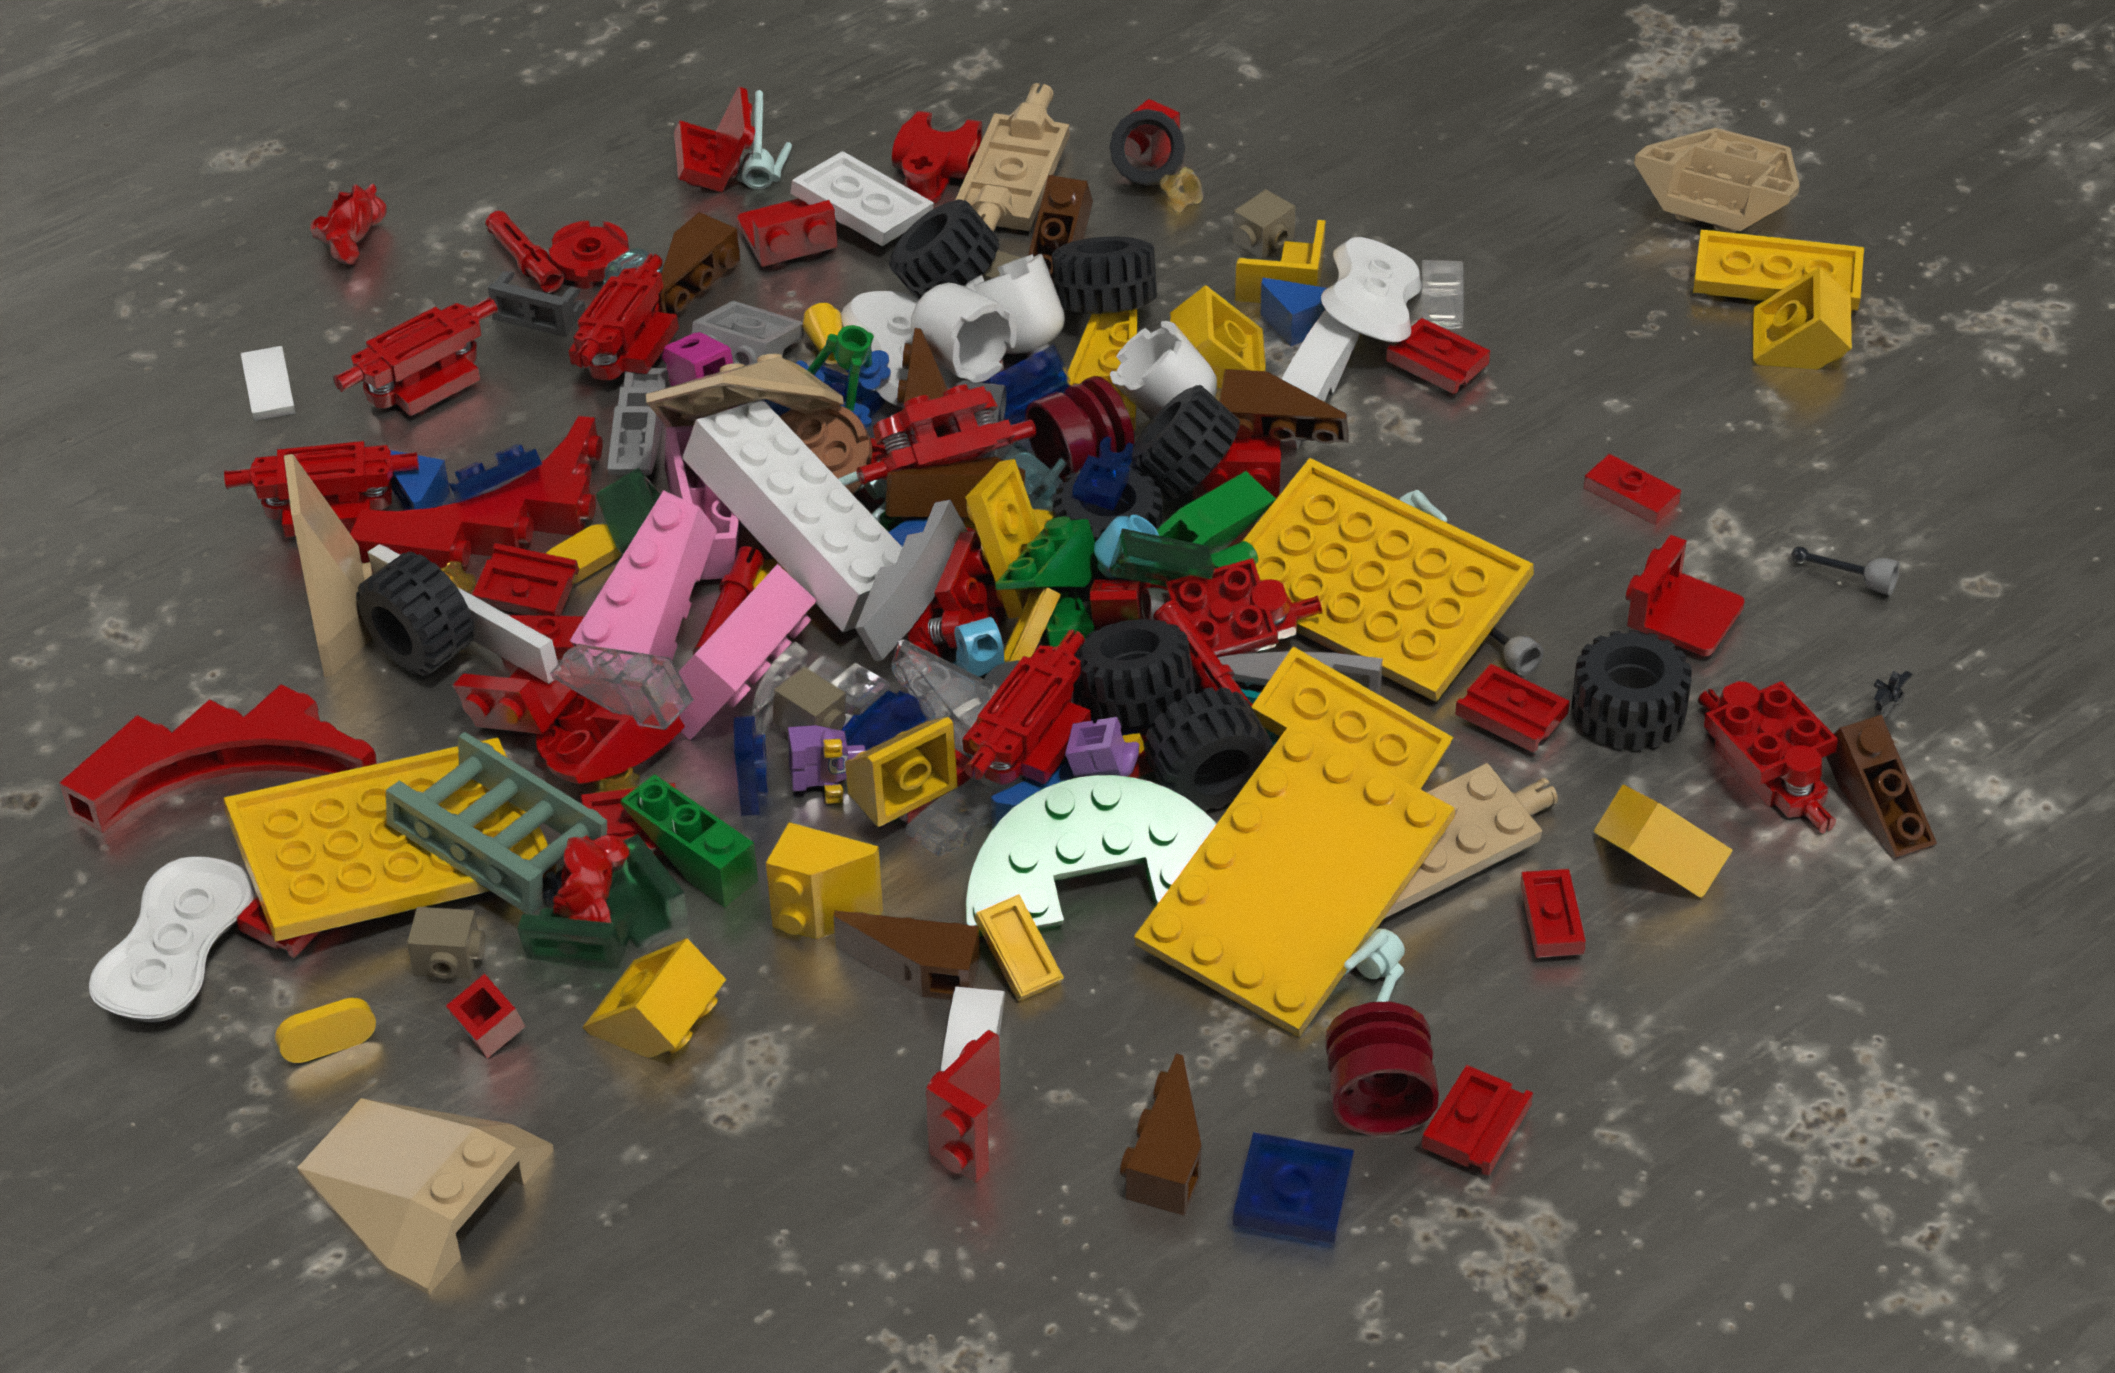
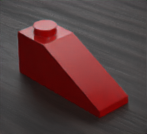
M1122 579L1094 580L1090 590L1094 631L1100 630L1101 627L1109 624L1119 623L1120 621L1141 619L1139 579L1130 581Z

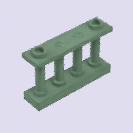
M464 732L458 736L459 766L423 793L415 791L401 781L396 782L386 790L387 825L518 909L531 915L542 906L543 874L564 858L568 838H582L587 835L590 839L595 840L607 835V819L603 818L597 811L587 808L495 751L489 744L482 743ZM471 779L490 789L489 792L458 815L452 814L438 805ZM507 801L526 812L495 837L486 836L474 828L475 825ZM543 823L561 834L560 837L530 860L523 859L509 850Z

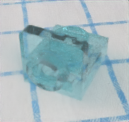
M1017 441L1002 457L1004 461L1015 459L1017 466L1026 470L1025 489L1031 506L1041 496L1048 500L1056 492L1059 483H1063V480L1058 475L1067 463L1061 458L1048 468Z

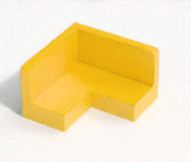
M1317 220L1314 243L1284 241L1281 261L1238 258L1236 262L1235 301L1261 303V282L1263 277L1320 286L1324 260L1326 220Z
M1624 784L1594 829V833L1632 854L1699 897H1703L1733 851L1659 802Z

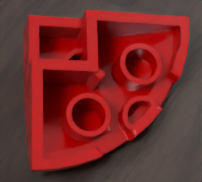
M590 677L581 688L579 695L571 700L557 716L554 724L545 730L543 734L536 735L538 752L545 759L548 769L553 774L566 781L581 784L614 776L640 764L665 747L685 728V725L669 699L639 696L630 681Z

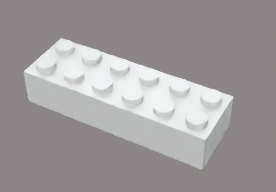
M764 400L751 402L697 419L682 459L788 574L817 600L815 603L842 632L854 629L879 568L896 565L902 546Z

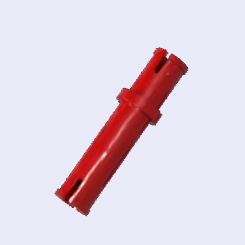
M499 210L491 213L485 222V226L488 227L486 229L514 257L519 270L527 277H532L545 292L551 293L559 289L564 281V277L561 276L563 273L550 262L547 251L541 246L534 245L525 233L509 218L507 213Z
M743 546L739 548L730 573L724 575L720 582V595L705 629L693 649V655L755 589L753 583L765 562V558L759 550L756 549L751 562L748 563L747 558L752 547Z
M1171 600L1159 607L1153 614V618L1166 621L1167 624H1174L1187 635L1192 669L1201 680L1199 687L1202 690L1213 687L1215 691L1221 687L1229 688L1232 693L1237 691L1242 694L1245 700L1252 706L1253 703L1248 700L1234 681L1235 673L1231 667L1220 662L1203 636L1181 609L1178 601Z

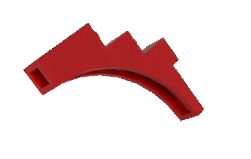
M578 416L565 439L547 458L521 477L496 490L462 502L428 509L403 511L361 509L350 535L359 546L362 563L370 562L368 551L380 544L399 555L414 552L417 555L420 554L426 557L432 563H435L455 583L461 567L468 565L470 554L492 557L494 543L523 549L525 543L531 542L533 531L569 536L579 533L584 529L587 520L593 519L596 510V497L590 494L589 485L592 465L594 461H599L602 456L603 438L597 435L595 418Z
M280 684L244 717L237 710L226 708L209 699L172 733L160 723L154 724L136 715L60 781L59 785L68 815L104 833L135 809L163 794L195 782L235 773L259 771L303 772L324 776L377 764L374 748L366 741L354 739L337 730L331 723L320 721L316 701L308 694L298 693Z

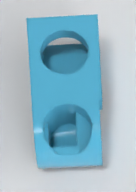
M992 617L955 627L957 651L956 661L952 662L953 672L959 676L958 685L968 704L980 701L981 687L974 686L976 680L980 676L989 673L995 666L1005 663L1003 642L996 622Z

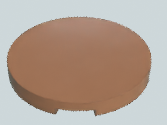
M836 406L808 414L791 409L779 416L838 479L855 472L858 466L871 464L872 443L870 436L860 419L849 409L843 406ZM857 481L845 487L854 494L861 483Z

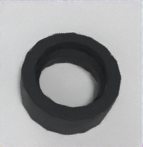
M1150 109L1134 111L1121 119L1112 132L1109 146L1112 162L1119 173L1133 184L1143 186L1162 184L1172 178L1183 164L1185 154L1183 134L1175 121L1163 112ZM1147 124L1158 126L1165 131L1171 144L1170 156L1166 163L1157 170L1148 172L1133 167L1127 160L1124 150L1125 141L1130 132L1138 126Z

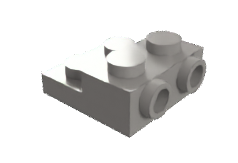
M731 301L693 321L692 334L701 332L731 348L733 364H744L745 366L757 363V358L766 354H781L783 358L784 349L802 339L804 331L802 321L736 301Z

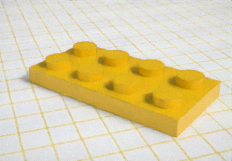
M1701 229L1693 293L1747 298L1754 301L1766 300L1811 271L1821 267L1851 296V310L1858 311L1861 298L1864 247Z
M1294 646L1251 706L1263 727L1280 737L1293 721L1421 790L1445 755L1454 738Z

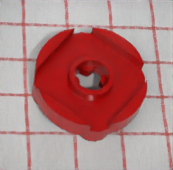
M589 220L566 225L552 237V246L549 248L550 262L563 273L561 276L564 279L573 281L575 287L580 289L593 288L598 282L621 273L623 269L630 268L628 236L622 228L602 221L603 227H590Z

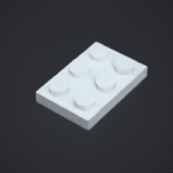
M843 151L796 177L791 183L790 193L805 201L808 205L830 200L835 209V219L839 223L850 227L881 246L905 233L917 220L933 210L934 202Z

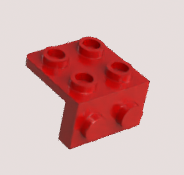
M738 86L716 131L679 120L674 131L679 180L685 181L692 186H702L723 192L729 178L734 179L740 166V156L744 149L751 147L755 136V127L751 126L750 118L752 103L748 101L746 88Z
M797 198L743 212L737 216L738 226L761 267L779 264L786 260L809 254H817L821 251L837 247L835 209L830 200L808 205L805 201Z
M1268 437L1235 438L1232 446L1218 465L1204 480L1193 488V499L1200 498L1245 471L1277 499L1280 493V441Z
M1670 534L1660 549L1654 548L1651 551L1641 576L1634 575L1628 585L1625 596L1626 600L1630 601L1627 627L1645 634L1659 635L1658 639L1663 641L1669 640L1676 646L1702 656H1710L1742 612L1745 600L1739 594L1682 573L1687 540Z
M559 664L560 676L548 684L518 667L509 678L463 673L453 684V687L462 701L464 711L471 717L476 727L543 734L545 730L554 724L557 716L569 702L579 695L581 688L590 679V674L584 666Z
M987 1030L977 1040L968 1042L962 1049L959 1057L945 1071H939L931 1078L925 1092L927 1099L929 1154L939 1159L949 1171L961 1173L975 1183L989 1171L987 1108L1000 1094L999 1035L991 1030Z

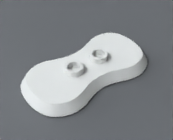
M1354 237L1338 246L1333 251V258L1339 272L1338 280L1321 295V301L1327 313L1346 327L1366 336L1387 342L1406 340L1411 335L1410 317L1406 303L1421 290L1420 273L1416 263L1404 253L1368 238Z
M897 291L862 293L843 307L841 312L842 324L844 327L849 325L860 326L867 332L874 335L871 345L872 352L882 350L888 354L889 364L887 367L891 370V376L887 380H881L880 387L875 391L889 403L903 408V405H897L898 384L900 379L907 380L909 369L902 368L905 343L912 344L913 342L910 328L911 316L919 299L908 293ZM937 363L948 389L953 388L956 383L963 381V378L954 375Z
M195 856L180 858L161 867L152 875L144 888L140 915L132 931L94 967L89 981V993L93 1001L114 1014L143 1022L166 1021L182 1013L192 1003L202 986L206 957L210 947L237 923L236 918L252 902L255 888L248 871L226 860Z

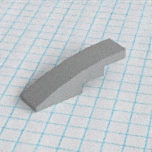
M651 368L647 374L625 371L624 386L620 387L618 406L614 408L607 466L608 475H651L657 456L663 422L646 403V394L668 388L669 377L667 368Z
M951 500L934 503L924 531L907 535L896 565L879 568L855 627L875 661L883 660L933 600L935 597L934 591L959 534L968 532Z
M1289 651L1236 654L1218 657L1223 665L1228 664L1235 673L1233 679L1240 689L1262 692ZM1304 652L1380 695L1383 658L1340 653ZM1193 671L1196 688L1194 690L1195 694H1198L1202 691L1199 687L1201 680Z

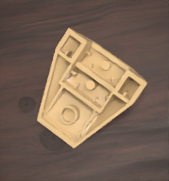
M1718 128L1647 145L1635 155L1634 159L1635 166L1663 211L1674 213L1676 219L1684 222L1694 223L1700 220L1711 223L1714 229L1721 232L1734 233L1737 230L1742 231L1787 205L1798 194L1800 187L1790 147Z
M781 354L759 356L757 363L746 366L744 364L724 365L719 368V373L646 394V403L666 427L694 426L697 419L728 410V408L763 399H768L804 414L844 405L842 395L802 366L782 358Z
M293 454L284 455L291 515L324 677L334 676L373 639L363 622L356 599L359 584L373 575L371 562L362 563L358 544Z
M360 1098L302 1161L297 1170L304 1181L388 1274L430 1295L461 1259L456 1232L504 1177L524 1186L554 1149L553 1144L513 1124Z

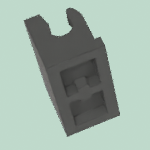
M503 271L495 283L489 285V297L491 300H494L498 308V312L492 315L493 320L567 337L586 310L585 301L576 300L574 302L581 291L577 287H569L562 297L537 290L522 288L518 285L508 284L515 275L514 272Z

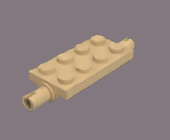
M1040 83L1033 84L1029 89L1026 101L1022 102L1010 115L994 113L955 199L969 202L993 232L996 226L1030 231L1042 202L1048 175H1054L1070 137L1069 124L1054 122L1047 114V108L1053 99L1054 93L1051 87L1043 84L1039 93L1037 91Z
M1486 763L1428 791L1427 793L1455 807V818L1384 918L1539 842L1542 829L1531 816L1558 803L1557 792L1553 785L1543 790V787L1549 785L1550 782L1546 778H1541L1537 782L1512 793L1491 766Z

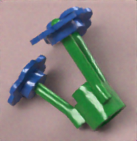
M849 325L843 327L838 332V336L835 334L827 336L826 345L810 366L801 360L797 361L796 364L802 366L824 382V374L820 367L829 355L834 352L833 354L838 365L849 373L846 401H843L844 405L840 406L852 411L860 419L864 427L867 428L872 424V419L869 417L870 410L864 405L855 403L857 386L861 384L864 390L874 391L880 387L881 380L889 379L891 376V370L887 367L889 356L882 350L872 352L871 345L874 338L872 333L867 332L860 326Z

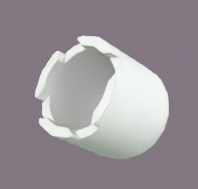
M1033 254L997 267L1000 275L993 279L984 281L981 275L966 284L965 287L1000 303L1014 315L1017 325L1016 344L1013 349L1007 347L1005 354L1016 355L1025 353L1027 359H1031L1050 350L1048 342L1058 336L1064 326L1065 317L1042 254H1038L1033 257Z
M941 284L924 293L917 302L911 316L910 328L912 337L914 336V329L921 328L936 363L954 375L967 379L970 382L985 381L998 373L1003 367L999 361L1005 355L1007 347L1013 349L1016 344L1017 325L1014 315L1000 303L958 284Z
M1166 320L1161 322L1160 329L1150 333L1147 328H1144L1132 337L1116 356L1121 361L1117 371L1110 372L1113 384L1150 420L1174 397L1195 385H1202L1214 397L1217 392V377L1209 363L1173 322Z

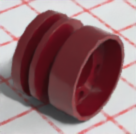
M1091 376L1080 384L1070 385L1064 393L1054 392L1031 402L1026 408L1025 421L1031 419L1036 427V436L1029 438L1031 448L1043 470L1057 484L1065 483L1066 476L1071 473L1078 474L1081 468L1087 466L1095 468L1097 464L1111 466L1114 462L1119 463L1130 456L1135 439L1129 413L1117 391L1103 377Z
M1386 1001L1368 1002L1351 1007L1333 1019L1326 1030L1325 1047L1328 1056L1327 1065L1330 1072L1332 1110L1342 1125L1354 1132L1372 1136L1395 1135L1412 1130L1426 1122L1438 1108L1439 1091L1436 1069L1432 1063L1433 1047L1430 1043V1026L1423 1014L1408 1005Z

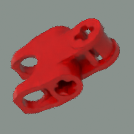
M917 111L910 120L902 125L892 148L893 168L902 169L905 175L904 186L934 202V204L941 199L951 178L965 179L982 142V121L968 119L961 128L943 132L932 129V113Z

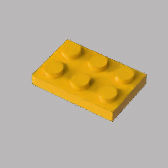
M1015 459L999 461L965 497L967 500L968 516L975 523L982 542L981 551L983 558L990 565L995 582L1006 572L1009 564L1015 561L1027 548V544L1040 533ZM996 590L997 597L1004 604L1009 619L1020 617L1032 590Z

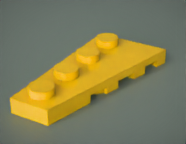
M1137 308L1116 313L1091 314L1059 393H1064L1070 385L1080 384L1091 376L1103 377L1121 397L1135 431L1136 405L1113 384L1110 372L1117 371L1121 364V361L1116 357L1117 354L1137 334Z

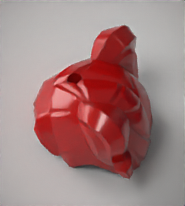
M354 184L351 193L339 192L338 199L333 200L327 217L320 216L311 222L310 231L312 237L330 245L332 257L342 264L353 265L360 254L356 243L364 238L371 226L380 223L387 215L386 204L375 195L377 191L375 184H370L366 190Z
M587 835L582 838H568L567 847L564 851L562 888L558 890L559 895H556L553 899L555 903L553 912L568 918L565 929L566 935L573 936L576 930L594 936L608 931L611 917L606 900L609 897L612 884V868L622 866L627 860L630 850L626 843L618 836L604 835L595 840L590 839Z

